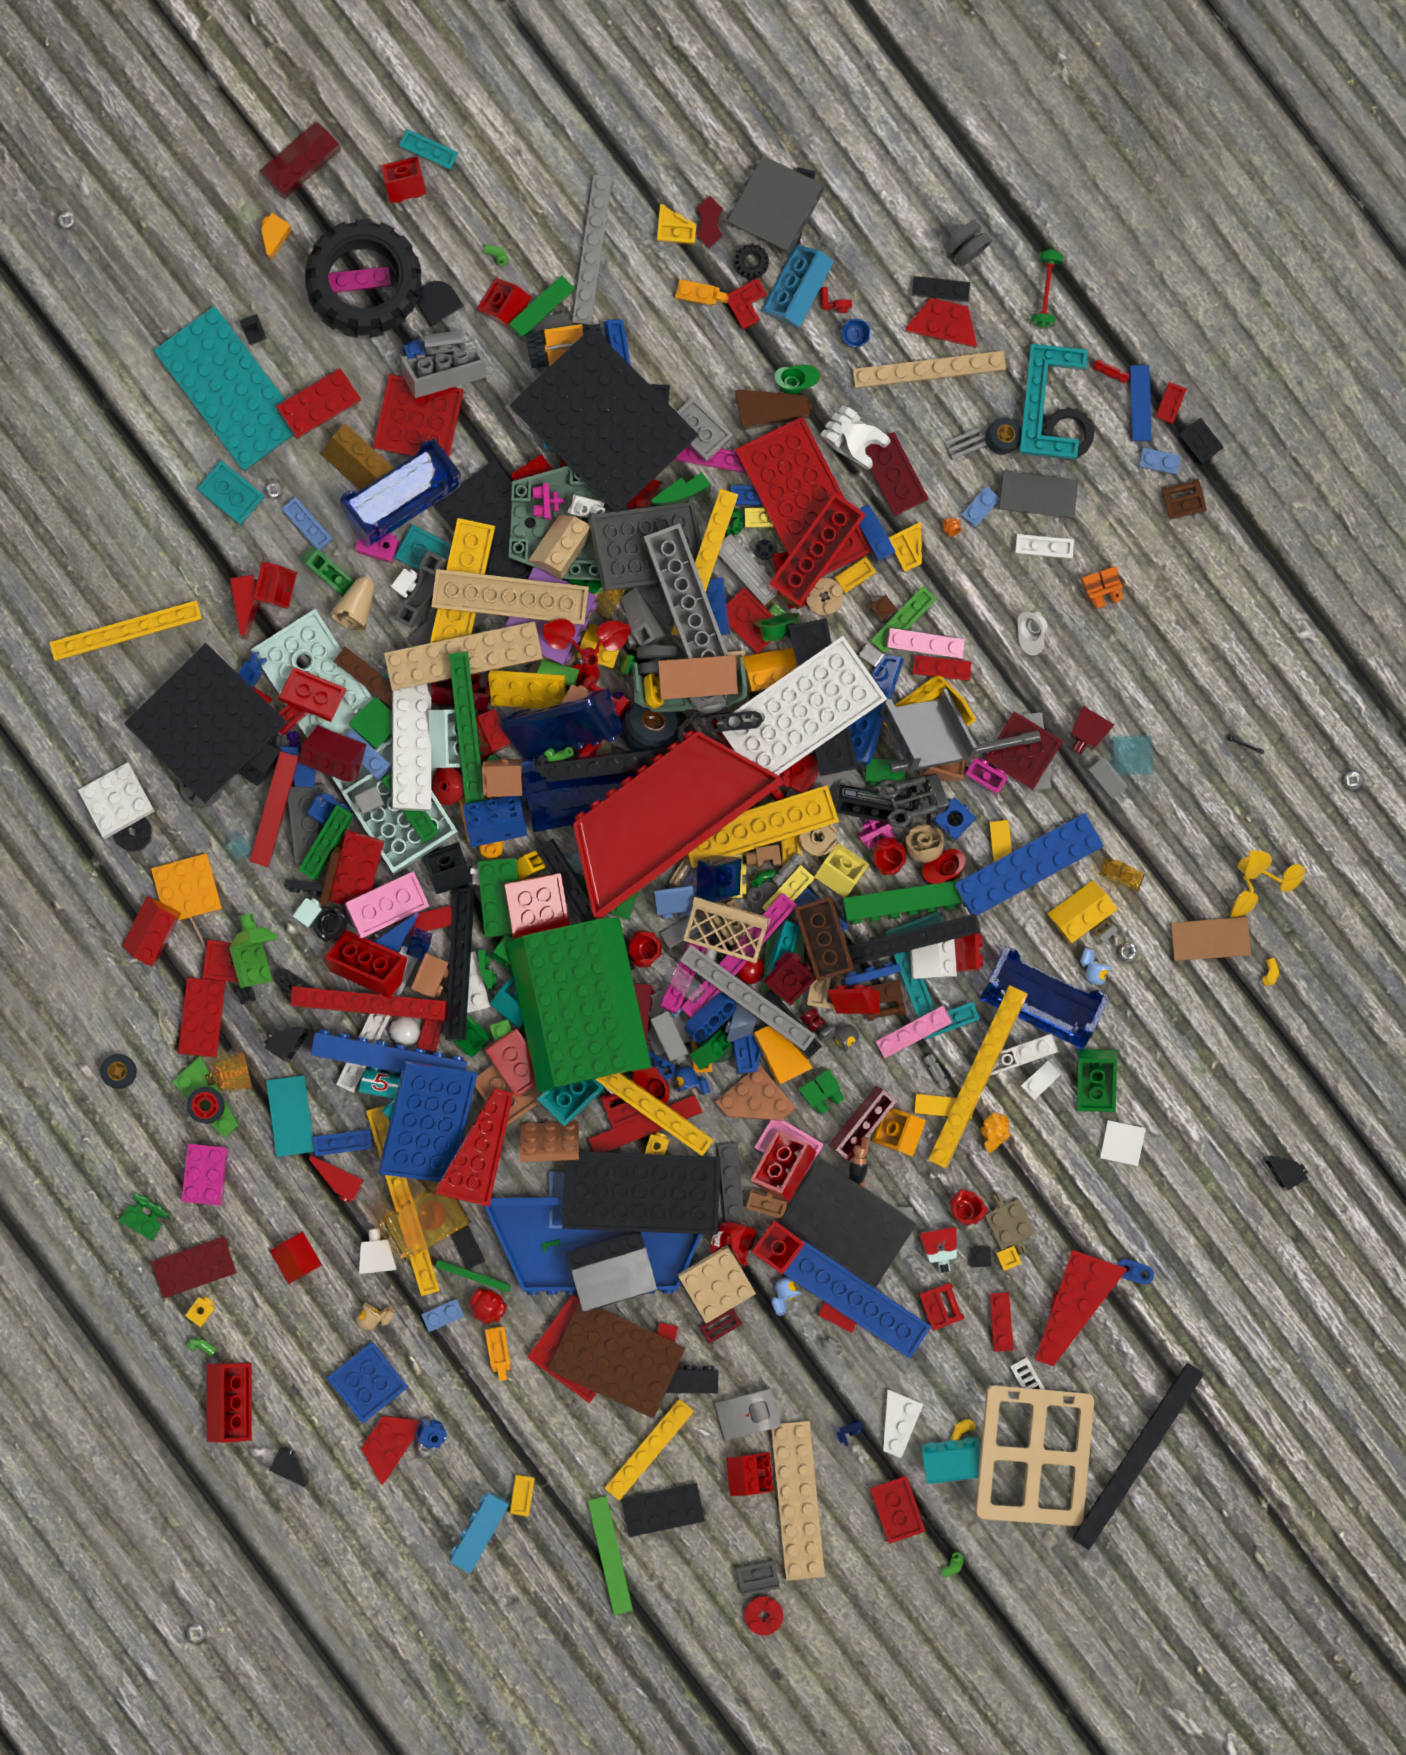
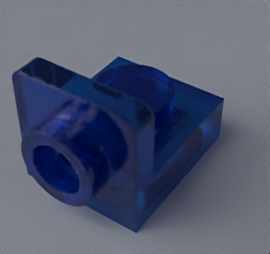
M858 1420L840 1426V1431L836 1432L839 1442H844V1445L848 1446L845 1434L849 1433L850 1436L861 1433L860 1429L864 1428L862 1421Z

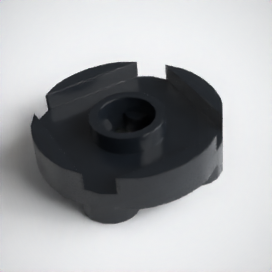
M144 817L115 833V841L121 848L127 851L143 850L151 842L152 826L147 818ZM130 828H132V829L137 828V829H138L137 832H136V834H137L136 837H134V836H130V837H129L128 834L130 833V831H129Z

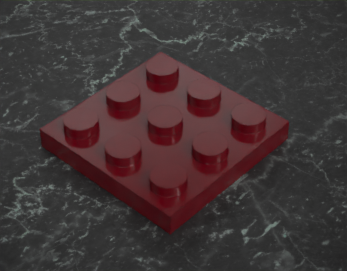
M1014 711L997 740L1039 731L1041 742L990 751L984 760L1034 790L1064 741Z

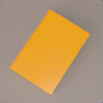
M771 1026L753 1033L778 1085L812 1069L809 1060L802 1055L793 1043Z

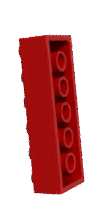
M835 492L767 588L798 610L866 514Z

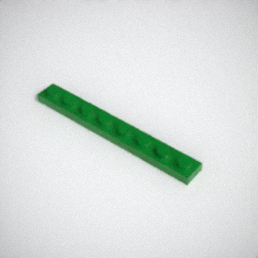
M468 651L449 653L465 801L466 804L484 801L485 797L483 796V779Z

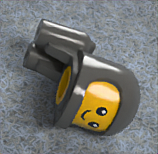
M831 1024L819 1032V1038L822 1042L834 1039L843 1052H847L849 1050L848 1047L859 1039L857 1029L849 1024L837 1030L836 1025Z

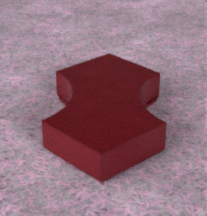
M711 196L707 197L696 208L702 221L696 237L708 249L723 237L717 225L718 217L722 213L723 208Z

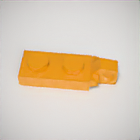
M680 279L675 298L713 306L717 302L727 303L729 296L727 293L720 292V288L716 286Z
M505 1327L485 1329L491 1368L493 1372H498L499 1381L507 1380L506 1370H510L511 1364Z

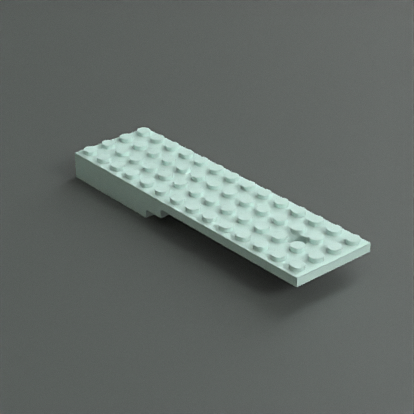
M316 609L251 649L253 653H260L258 661L261 658H267V662L262 665V668L279 695L293 667L347 688L332 722L309 713L298 723L307 738L317 725L346 735L352 729L348 723L373 699L365 686L333 662L342 649ZM303 654L311 658V664L304 669L297 666V658ZM391 735L377 750L373 749L392 767ZM362 765L357 781L345 782L332 777L368 835L385 841L381 855L394 875L459 834L431 790V810L426 811L440 834L424 844L403 811L392 809V795L381 780L392 773V768L379 780ZM376 787L385 806L365 816L362 812L358 813L354 806V802H356L355 796Z

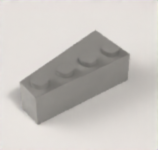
M479 349L454 351L453 354L449 355L441 352L436 353V356L425 357L424 354L410 359L407 356L400 357L401 374L415 398L486 378V361Z

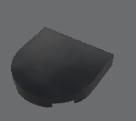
M433 281L426 284L419 294L420 308L431 326L436 325L464 307L454 289L443 281Z

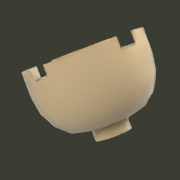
M918 825L912 828L910 834L906 836L907 851L918 862L925 863L936 860L944 849L942 831L937 827L936 829L930 828V825Z

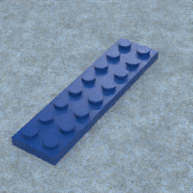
M1086 813L955 883L954 887L970 915L977 914L978 916L1104 847Z
M802 1240L805 1245L783 1274L911 1359L932 1326Z

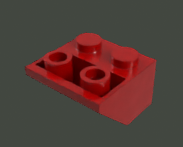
M977 933L954 939L956 972L979 971L980 967L984 964L983 954L979 952V948L983 946L982 935Z
M836 986V989H828V994L837 1014H880V991L873 990L872 986Z
M770 1452L726 1457L730 1496H749L773 1491Z

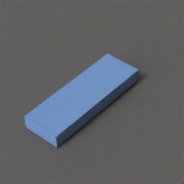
M296 496L281 508L309 542L319 551L333 541L332 537Z

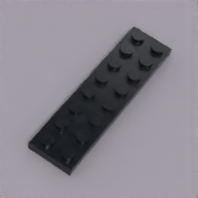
M827 618L789 626L797 667L832 644ZM849 726L815 749L820 777L858 769Z

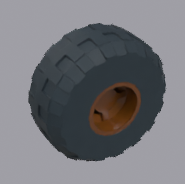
M637 703L632 704L628 708L621 724L623 739L634 751L668 747L676 742L680 731V722L674 711L655 712Z

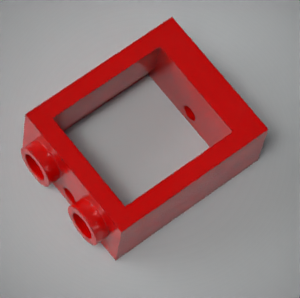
M262 561L253 599L272 606L289 609L298 572Z

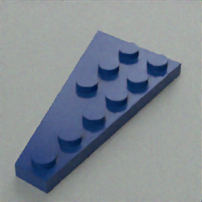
M884 654L873 670L872 678L888 700L892 699L904 659L899 656ZM883 703L849 726L857 763L867 765L871 763L884 723L880 713Z

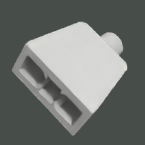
M380 1229L368 1230L369 1242H361L359 1274L397 1270L390 1240H381Z

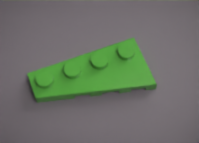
M201 1056L172 1081L187 1099L193 1091L203 1087L213 1088L221 1093L216 1083L207 1085L206 1076H210L211 1073ZM224 1099L225 1109L223 1115L219 1120L210 1124L223 1138H226L239 1124ZM208 1100L203 1101L201 1104V1108L204 1111H208L211 1107V1103Z

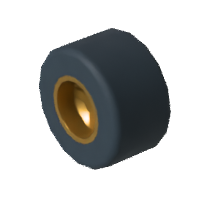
M1005 417L1000 418L988 427L985 441L989 449L994 453L1000 455L1009 454L1020 444L1022 431L1014 420Z
M114 1054L103 1061L100 1074L106 1085L122 1089L134 1082L137 1069L133 1060L128 1056Z

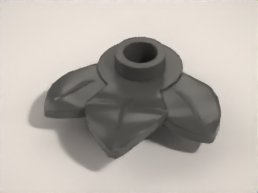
M764 882L759 888L753 886L747 890L746 900L752 905L753 913L763 915L765 910L762 906L776 892L778 885L772 882ZM754 892L759 895V898L756 900L751 897Z

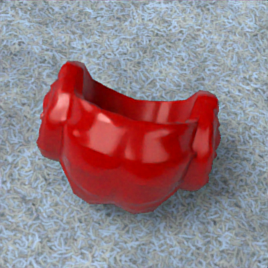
M893 837L880 838L876 842L873 857L882 875L898 873L907 860L905 846L897 842Z
M647 930L634 932V936L629 943V955L634 966L650 968L661 957L662 943L655 936L654 932Z
M962 1188L949 1201L952 1217L962 1225H977L979 1221L983 1220L988 1211L980 1196L973 1191H965Z
M481 1288L475 1291L468 1303L472 1308L471 1314L473 1318L483 1324H490L493 1321L499 1322L508 1306L499 1294L492 1290Z

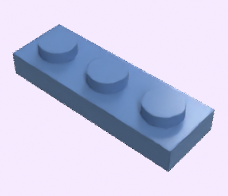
M353 729L345 735L367 744L361 765L377 780L392 768Z

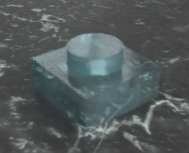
M242 834L226 845L237 861L253 850Z

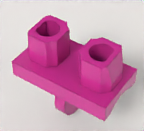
M543 483V486L533 488V499H544V505L534 506V517L545 518V520H551L550 505H553V511H559V504H564V499L558 498V492H552L553 499H550L549 483Z
M867 819L868 822L862 824L864 830L857 833L861 842L868 849L876 847L874 837L881 834L882 838L894 837L892 832L894 827L886 822Z

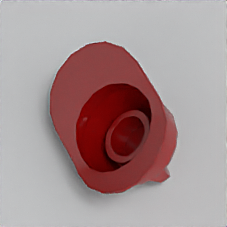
M957 849L944 851L936 860L925 863L922 869L923 878L932 884H940L947 880L958 879L965 866L966 859L964 854Z
M651 1066L652 1068L633 1073V1082L664 1104H667L670 1098L669 1084L657 1068Z

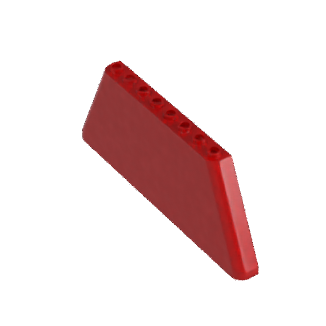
M691 730L683 736L684 740L679 744L677 741L667 748L669 751L666 754L662 755L660 753L652 759L653 763L648 767L643 765L636 771L638 774L635 777H627L621 782L622 786L617 790L615 788L611 789L605 794L606 798L604 800H596L590 805L591 809L588 812L582 811L574 817L576 821L573 822L593 916L596 919H601L782 785L784 781L781 777L699 731L693 732Z

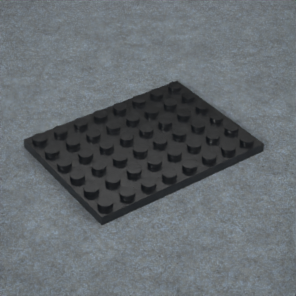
M593 327L510 404V408L613 512L617 513L630 503L699 437V434Z

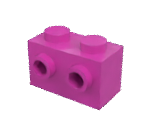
M367 527V529L362 528L355 548L356 553L393 564L400 543L396 539L397 536L390 533L385 535L379 534V530Z
M975 758L964 777L997 796L1008 778L1005 776L1006 773L999 768L993 769L988 766L989 763L982 758Z

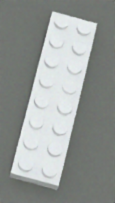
M431 683L392 691V809L431 810V743L429 739L428 711L431 710Z

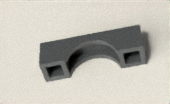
M427 550L419 566L420 575L417 585L412 594L402 602L395 620L411 628L419 629L433 599L436 569L446 570L447 558Z

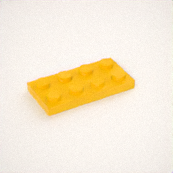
M489 671L491 706L566 711L561 705L567 694L565 675Z

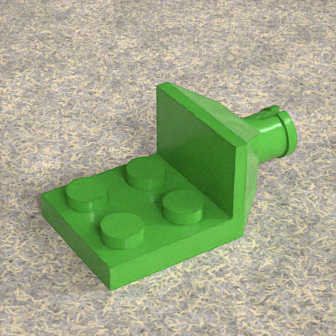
M253 913L240 916L239 921L242 926V932L235 936L229 947L240 988L273 982L263 944L276 940L278 937L265 927L257 928Z

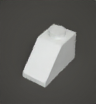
M1047 1061L1022 1083L1020 1088L1033 1101L1061 1074Z

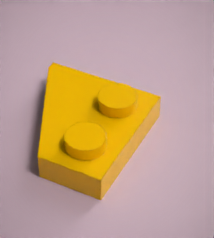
M660 204L657 242L695 245L696 224L683 218L677 212L675 213L668 209L665 205Z
M921 522L889 537L895 549V556L904 573L922 564Z

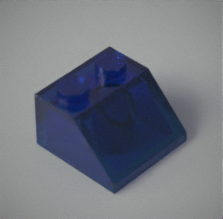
M710 856L699 859L696 896L710 902H716L740 895L742 858Z

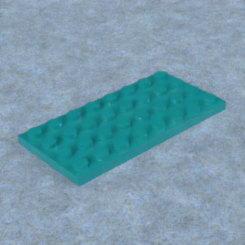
M215 306L154 350L244 472L294 436L276 409L277 405L286 400Z

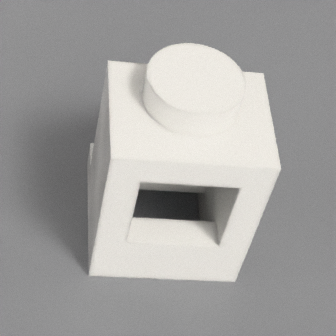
M404 568L391 585L392 590L404 599H407L409 597L408 593H412L415 589L419 575L412 569L407 571Z

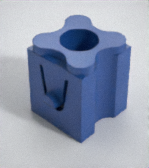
M955 797L946 806L947 810L943 813H938L931 822L952 843L976 820V817L969 811V807L965 804L962 805ZM956 812L961 816L962 820L958 826H951L948 823L947 817L950 813Z

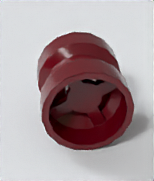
M813 1007L800 1017L802 1022L808 1025L807 1029L811 1032L826 1023L824 1018L818 1015L816 1007Z

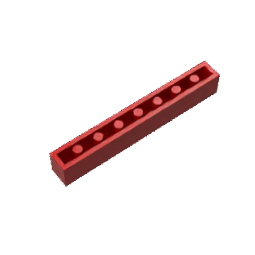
M292 986L290 1004L292 1007L446 1022V1001L397 996L388 998L377 994Z

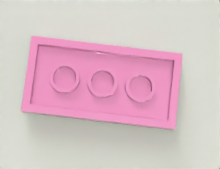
M414 871L344 903L359 938H363L429 907Z

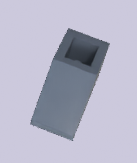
M738 1002L736 1003L737 1009L735 1013L729 1018L732 1022L727 1023L725 1033H729L728 1042L753 1034L757 1019L756 1015Z

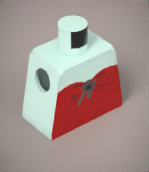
M956 1227L919 1233L929 1263L937 1262L939 1273L951 1271L949 1260L957 1258Z

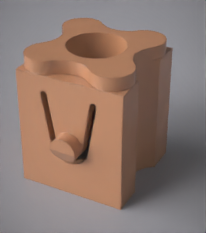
M503 758L501 760H487L483 762V796H522V759L507 760Z

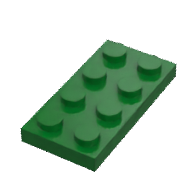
M517 858L478 860L485 937L512 935L503 883L519 881Z

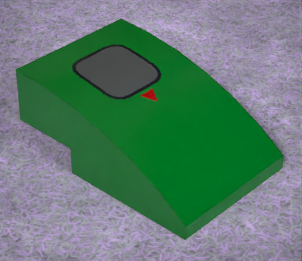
M702 472L687 483L681 477L651 500V506L692 502L711 491V483Z

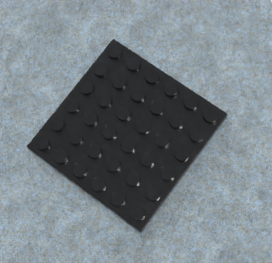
M207 643L124 723L205 804L288 724Z

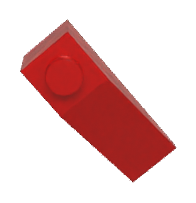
M310 1156L309 1160L335 1193L340 1195L339 1199L348 1203L350 1200H356L364 1179L314 1156Z

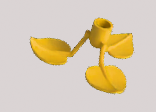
M1249 850V857L1241 859L1237 866L1244 874L1243 879L1246 880L1249 891H1243L1238 896L1231 910L1230 917L1236 918L1246 915L1255 908L1258 902V895L1253 893L1254 889L1249 879H1255L1259 874L1263 873L1281 883L1279 887L1281 891L1289 892L1300 885L1304 879L1306 869L1300 864H1295L1284 872L1282 878H1278L1265 871L1271 865V855L1264 851Z

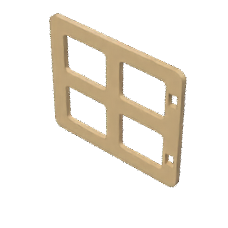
M995 1385L988 1387L985 1399L975 1514L978 1518L1079 1526L1082 1524L1094 1410V1398L1092 1395ZM1008 1392H1018L1017 1399H1009ZM1063 1396L1073 1397L1072 1404L1063 1403ZM1000 1402L1030 1403L1032 1405L1029 1442L1026 1448L997 1446L996 1437ZM1049 1405L1077 1407L1079 1409L1075 1451L1044 1449L1046 1414ZM996 1460L1026 1463L1022 1506L991 1504L993 1469ZM1043 1464L1073 1466L1069 1510L1038 1507L1041 1468Z

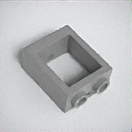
M667 1011L650 1019L670 1061H675L678 1064L687 1060L686 1056L689 1053L669 1012Z

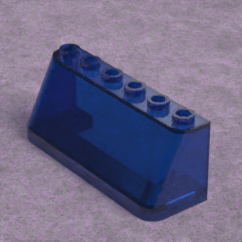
M608 688L591 692L584 698L533 711L530 708L519 710L499 721L502 731L521 756L529 761L538 759L539 756L544 755V752L550 748L554 752L567 747H575L578 750L586 747V744L591 743V746L602 743V740L605 739L607 742L618 739L617 735L624 731Z

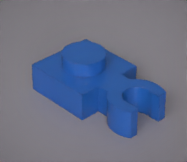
M254 652L251 655V661H245L238 673L251 687L256 685L263 673L260 666L267 662V658H261L258 661L259 652Z

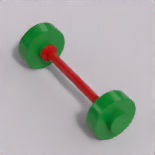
M1052 249L1039 252L1038 261L1047 267L1042 311L1039 314L1031 315V324L1039 329L1054 327L1056 317L1049 315V312H1047L1052 267L1063 264V254L1057 253L1056 250Z

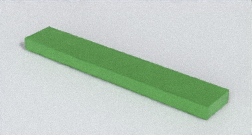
M607 1496L588 1500L613 1613L617 1615L633 1611Z

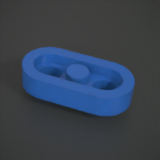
M1128 1259L1120 1260L1117 1263L1118 1266L1123 1267L1127 1265L1129 1268L1128 1272L1124 1273L1121 1278L1140 1284H1149L1154 1279V1271L1150 1266ZM1142 1271L1147 1272L1146 1278L1140 1276Z

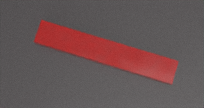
M280 751L250 862L266 867L270 866L299 756Z
M696 1095L668 1106L685 1119L703 1113ZM642 1116L589 1138V1142L594 1152L606 1153L663 1128L647 1116Z

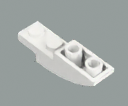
M1049 1034L1001 1051L991 1075L1059 1052L1053 1035Z

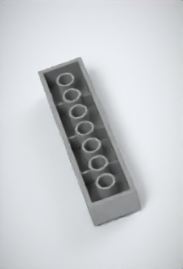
M680 523L644 536L646 548L687 659L729 656Z

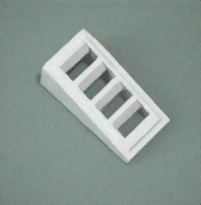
M1027 1357L1010 1366L1021 1388L1032 1389L1038 1386L1039 1389L1045 1390ZM1027 1365V1369L1020 1373L1017 1372V1369ZM1031 1372L1032 1375L1023 1380L1021 1379V1376ZM1035 1379L1036 1382L1027 1387L1025 1386V1383Z

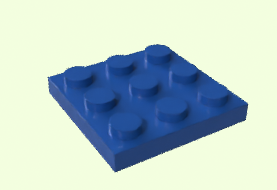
M371 1342L327 1377L362 1424L408 1388V1385L374 1342Z

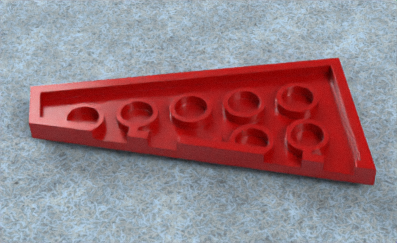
M499 1089L492 1090L433 1194L482 1206H490L513 1093Z

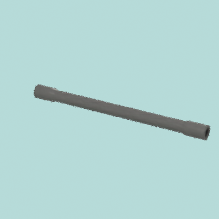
M1033 731L1019 736L977 744L974 755L1041 742L1039 731ZM904 759L889 762L891 773L909 770Z

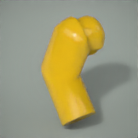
M1275 957L1265 960L1269 969L1267 976L1262 978V983L1265 986L1274 985L1279 976Z
M970 1419L958 1422L954 1427L951 1440H961L963 1433L974 1431L976 1428L975 1422Z

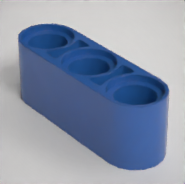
M718 993L687 1021L684 1030L696 1043H701L735 1013L737 1005L727 994Z

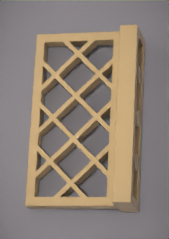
M696 896L693 900V908L683 941L757 963L771 918ZM697 909L704 911L707 919L700 923L695 917ZM722 916L726 924L716 928L712 918ZM709 920L714 931L705 935L700 925ZM735 921L740 922L744 930L737 934L734 933L730 926ZM727 926L732 936L723 941L718 931ZM698 927L702 935L697 940L689 938L691 930ZM753 927L761 928L760 937L753 940L748 930ZM746 932L751 942L741 946L736 936ZM716 933L720 940V943L715 946L711 945L707 939V936ZM734 938L739 947L734 951L728 950L725 942ZM752 944L756 950L754 958L747 956L743 948Z

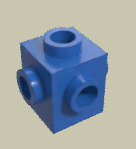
M420 1419L414 1437L419 1444L428 1449H433V1447L440 1449L441 1444L446 1440L447 1432L438 1420Z

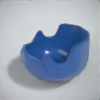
M851 319L843 325L841 337L843 342L849 347L858 348L870 340L871 329L869 324L863 319Z

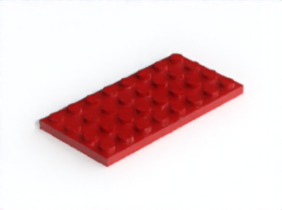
M803 417L735 449L736 455L789 556L832 495L836 492L844 498L827 462ZM859 525L823 576L872 552Z

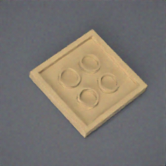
M728 1245L678 1274L706 1323L756 1294Z

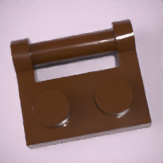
M1198 478L1192 479V482L1172 487H1161L1169 520L1207 511ZM1191 489L1195 490V494L1175 499L1170 498L1171 494Z
M900 980L872 985L873 990L880 991V1004L897 1001L898 1006L880 1009V1014H866L868 1021L900 1014V1016L906 1015Z

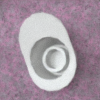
M1023 612L1018 617L1019 644L1022 650L1031 656L1038 655L1043 650L1044 635L1048 629L1047 621L1040 612Z

